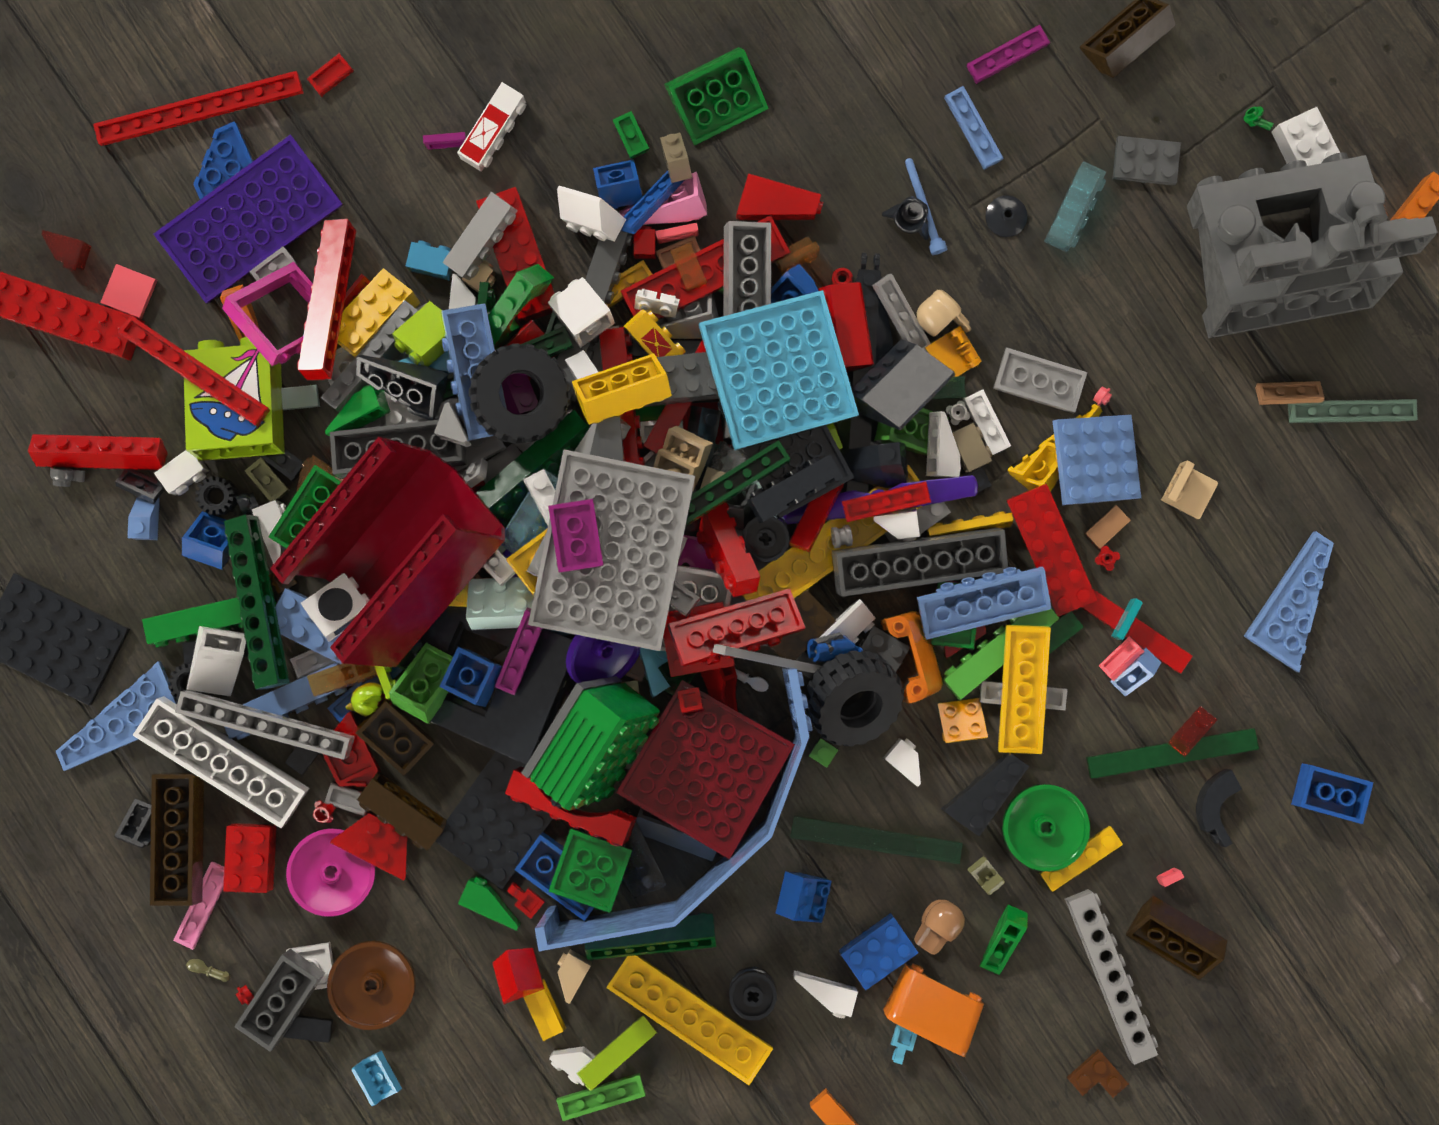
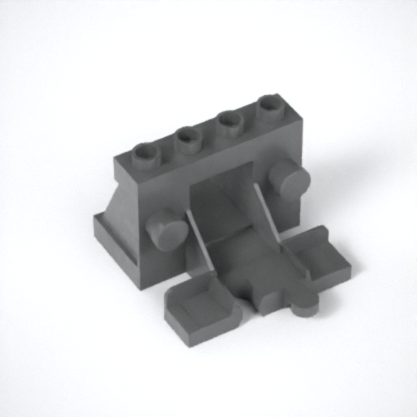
M1340 152L1328 156L1321 164L1307 166L1306 161L1297 160L1284 165L1278 172L1265 174L1263 168H1254L1242 173L1235 180L1223 182L1221 176H1211L1201 180L1197 184L1187 205V210L1192 228L1199 229L1207 308L1202 317L1208 339L1373 308L1402 275L1403 269L1399 257L1421 253L1438 233L1433 217L1420 219L1400 218L1387 221L1388 215L1384 205L1386 200L1385 192L1382 187L1375 183L1366 155L1349 158L1347 153ZM1310 208L1313 243H1311L1304 232H1300L1298 223L1294 224L1286 238L1283 239L1263 226L1261 217Z

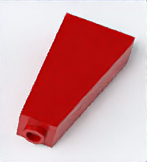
M748 173L736 219L762 220L771 215L773 220H814L816 214L821 213L824 202L820 201L821 194Z

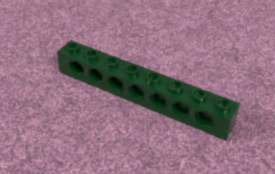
M242 515L224 521L225 535L229 545V556L233 567L232 574L236 583V596L240 604V617L243 621L244 638L247 642L248 660L251 663L252 681L255 689H270L289 684L259 518L253 515Z

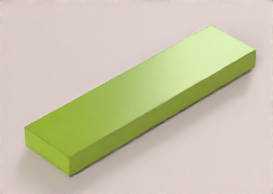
M641 1016L576 1074L587 1089L592 1091L657 1032L647 1019Z

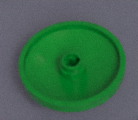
M1039 784L1022 790L1011 800L1003 817V836L1008 849L1017 860L1035 870L1056 871L1071 865L1081 856L1089 840L1090 822L1085 807L1074 794L1059 786Z

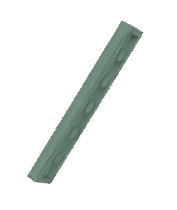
M1417 399L1329 400L1322 403L1288 404L1289 423L1418 420Z

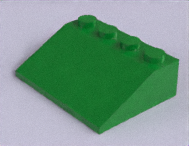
M740 47L664 84L694 146L769 109L747 54Z
M314 465L268 537L287 549L342 480Z

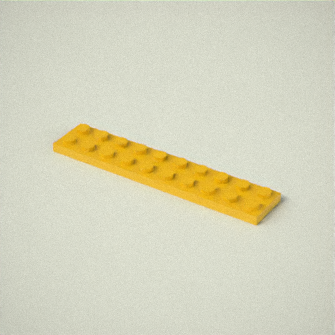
M907 465L909 482L920 481L910 466ZM877 486L868 493L871 494L874 490L877 489L887 491L889 489ZM874 516L846 522V518L829 520L823 525L810 553L791 547L780 558L771 561L758 571L760 581L757 592L742 596L745 601L790 588L795 598L834 570L832 550L867 546L885 534L887 530L874 521ZM844 525H849L853 538L852 546L841 545L840 548H834L831 539V528L837 527L839 529Z

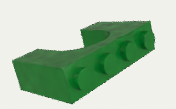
M539 264L518 271L488 315L495 350L504 346L520 330L521 326L514 321L515 317L530 300L544 294L554 279Z

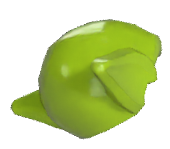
M366 683L359 686L352 693L351 703L346 705L345 708L355 711L362 716H369L378 708L377 705L381 701L380 696L383 692L382 686L377 683Z

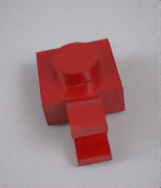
M515 882L507 890L518 900L515 906L530 919L545 903V900L528 887L524 892Z

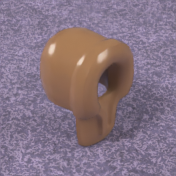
M947 900L931 902L923 913L922 924L915 935L914 941L930 954H937L947 941L952 942L962 932L965 926L963 912Z

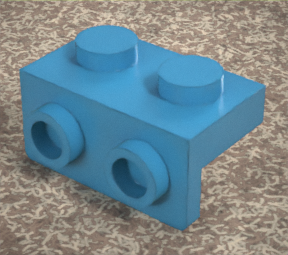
M382 1051L363 1059L352 1068V1072L371 1106H375L381 1100L402 1089Z

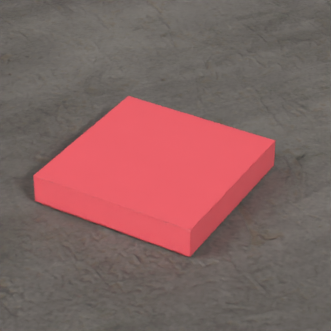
M116 264L100 303L142 319L158 280Z

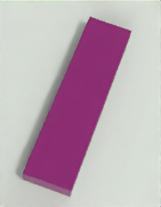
M1038 25L969 62L966 67L977 84L1048 46L1050 41L1041 25Z
M528 607L524 612L495 684L496 688L515 695L542 631L540 627L528 625L531 608Z

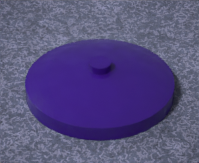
M575 635L567 652V672L576 683L613 676L621 679L636 662L641 647Z

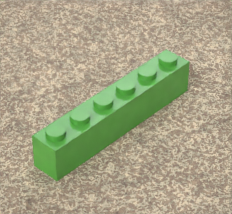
M1052 609L1009 619L1011 623L1008 625L1050 627L1060 618ZM1003 625L993 632L994 637L989 641L984 639L976 646L978 648L977 651L973 654L969 652L960 659L962 662L956 668L951 666L943 673L945 677L942 678V681L957 699L961 700L1004 664L1006 627L1004 628Z

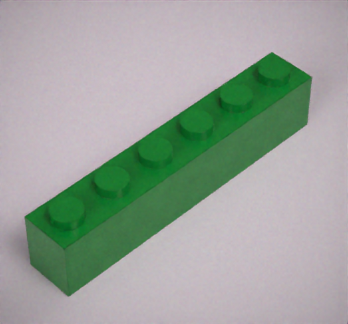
M238 598L142 619L147 644H155L156 648L169 645L168 641L176 640V643L189 641V636L198 635L199 626L231 631V627L237 625L239 628H244L240 617L241 610Z

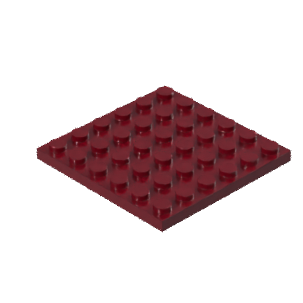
M682 680L616 793L730 859L795 744L700 691L703 709L682 714L677 691L695 688Z

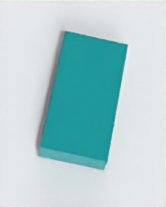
M1136 598L1130 599L1111 637L1117 640L1125 638L1143 604L1142 601Z

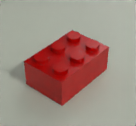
M234 823L227 826L223 891L267 893L274 889L276 825Z

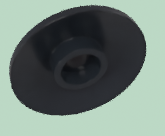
M1000 196L989 204L985 215L986 223L989 229L998 236H1015L1026 225V207L1019 199L1013 196ZM1009 211L1011 213V217H1006L1004 215V212Z

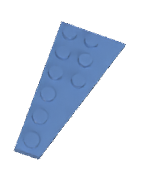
M1317 531L1312 532L1244 635L1245 638L1295 672H1300L1302 655L1306 650L1307 636L1311 631L1319 601L1317 600L1319 591L1322 589L1324 582L1322 581L1324 572L1328 567L1334 544Z
M161 661L155 663L147 673L138 678L131 687L106 706L98 716L89 721L81 731L73 735L56 750L63 771L139 740L133 734L157 698L164 696L175 704L178 703L177 699H175L176 696L171 694L173 692L172 689L169 690L168 688L171 684L168 682V677Z

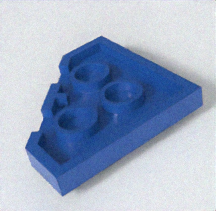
M235 121L215 129L212 137L213 141L210 148L206 151L201 164V171L199 176H196L193 184L200 200L253 162Z

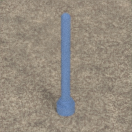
M908 158L905 161V165L916 197L928 206L914 162L911 158ZM928 206V233L931 239L929 249L931 255H937L945 252L947 246L945 241H942V238L938 236Z

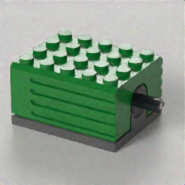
M617 676L577 683L523 769L522 774L526 778H531V782H534L538 788L544 790V793L552 797L551 802L554 807H563L570 811L590 805L596 801L599 802L605 798L608 799L615 792L613 787L615 782H619L625 776L626 771L624 768L627 763L631 764L636 759L637 754L635 751L638 746L642 747L648 740L646 735L648 730H652L658 724L659 719L657 716L660 711L629 685L622 683V680Z

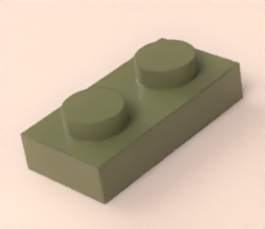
M261 457L245 470L247 475L270 502L278 501L290 491Z

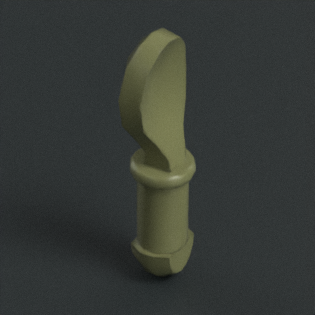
M191 959L186 964L187 969L192 972L203 973L207 977L211 976L222 982L230 980V974L227 971L224 972L212 966L208 968L204 961L200 959Z

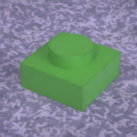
M820 738L809 754V757L827 768L838 752V749Z

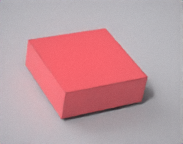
M1172 868L1156 878L1160 885L1166 887L1183 879L1184 876L1181 870Z

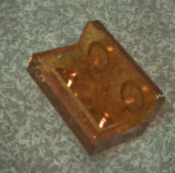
M805 237L789 246L790 254L775 261V264L783 275L798 264L810 263L818 257L817 255H819L820 248L816 241L812 243L809 237Z

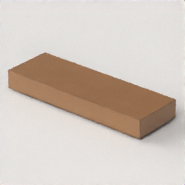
M1320 381L1257 383L1255 387L1259 405L1322 403L1325 399Z

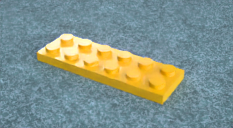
M1006 625L998 742L999 752L1042 754L1051 628L1048 626Z

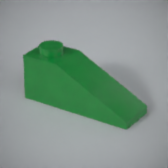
M366 385L362 390L354 393L325 430L326 435L330 436V432L360 429L390 413L384 391L382 389L377 390L371 385Z
M478 876L475 878L471 877L468 880L458 904L517 931L521 924L495 890L487 884V880Z
M1009 904L1007 905L996 925L981 960L980 967L1000 975L1027 929V912Z

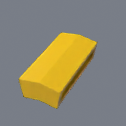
M542 979L545 989L523 998L542 1040L545 1041L564 1032L566 1026L545 980Z

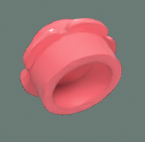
M1102 386L1096 393L1093 401L1098 403V406L1101 404L1106 405L1112 397V394L1109 393L1111 389H1106Z

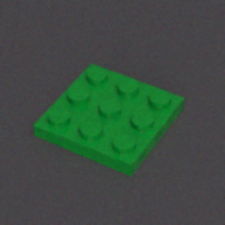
M571 828L548 892L610 913L632 849L611 845L606 840Z

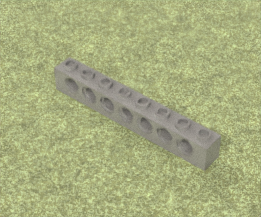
M191 690L180 692L175 713L343 760L350 756L355 736Z
M1087 889L1065 898L1128 1059L1135 1065L1157 1056V1041L1154 1035H1150L1148 1027H1150L1146 1015H1142L1139 1007H1142L1138 995H1134L1132 991L1133 981L1130 975L1124 971L1125 961L1122 955L1116 951L1115 947L1118 944L1114 935L1110 934L1107 929L1109 921L1104 913L1101 914L1099 909L1101 901L1096 893L1093 894L1092 891ZM1088 910H1092V918L1089 920H1085V912ZM1096 930H1100V938L1093 940V933ZM1108 950L1109 957L1101 960V953ZM1117 971V977L1114 980H1109L1110 972ZM1120 991H1125V997L1122 1000H1117V994ZM1133 1011L1132 1019L1125 1020L1126 1013ZM1141 1032V1038L1134 1041V1034Z

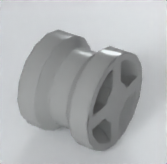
M844 525L839 529L837 527L831 528V539L834 548H840L841 545L852 546L853 538L849 525Z

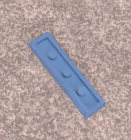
M964 86L945 95L944 99L983 169L985 170L1002 161V154Z

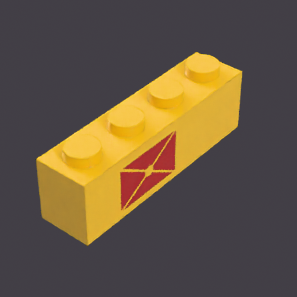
M643 309L640 310L624 325V328L648 355L654 353L656 357L682 355L686 352L678 342L676 344L670 339L672 334L665 327H659L656 323L658 318L651 311L647 313Z

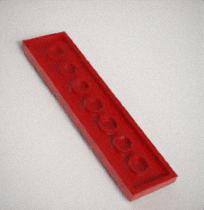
M770 215L758 221L771 223V263L789 255L790 251L772 216ZM724 239L621 290L620 292L633 317L640 311L634 309L638 290L645 289L657 292L656 299H660L661 293L676 296L677 299H680L678 311L724 288ZM653 313L658 318V320L665 317L660 314Z

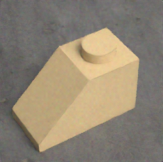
M571 949L568 954L563 953L557 963L560 966L558 976L565 1001L568 1004L572 1001L592 964V961Z

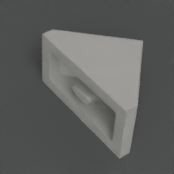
M449 402L445 403L434 433L441 439L466 447L471 446L454 408Z

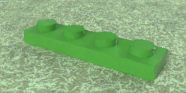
M638 1073L598 1085L592 1091L585 1089L557 1098V1104L562 1121H566L644 1097L646 1093L641 1075Z

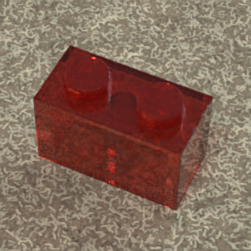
M1200 706L1174 734L1169 744L1186 757L1212 728L1217 719Z

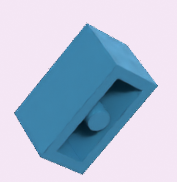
M425 241L411 242L405 266L411 272L450 281L452 269L445 265L443 261L451 251V248L446 246L431 247V244Z

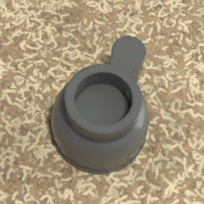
M50 467V477L53 479L54 486L70 487L71 481L85 482V470L68 467Z

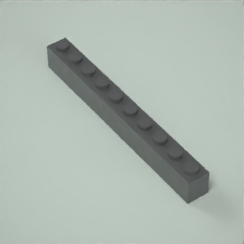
M620 231L615 242L608 239L598 241L585 280L606 305L611 304L613 301L614 292H612V289L620 281L621 273L619 271L621 265L626 263L628 256L626 250L628 246L632 245L634 234ZM568 332L574 348L566 350L558 356V365L561 370L565 371L567 375L565 377L566 382L570 385V392H568L570 403L565 411L566 416L573 411V404L578 402V398L572 385V381L575 379L565 359L584 350L592 361L594 356L592 349L594 343H598L599 335L580 348Z

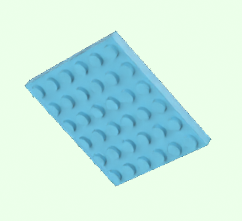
M823 290L698 324L734 450L859 415Z

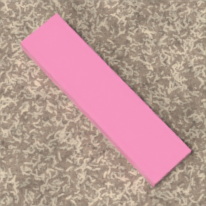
M215 862L210 863L203 877L202 902L189 907L173 941L192 950L195 949L223 890L224 866Z

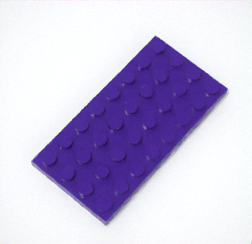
M290 134L153 235L204 302L208 304L221 295L222 291L229 289L250 274L249 271L284 246L286 248L341 208L343 204Z

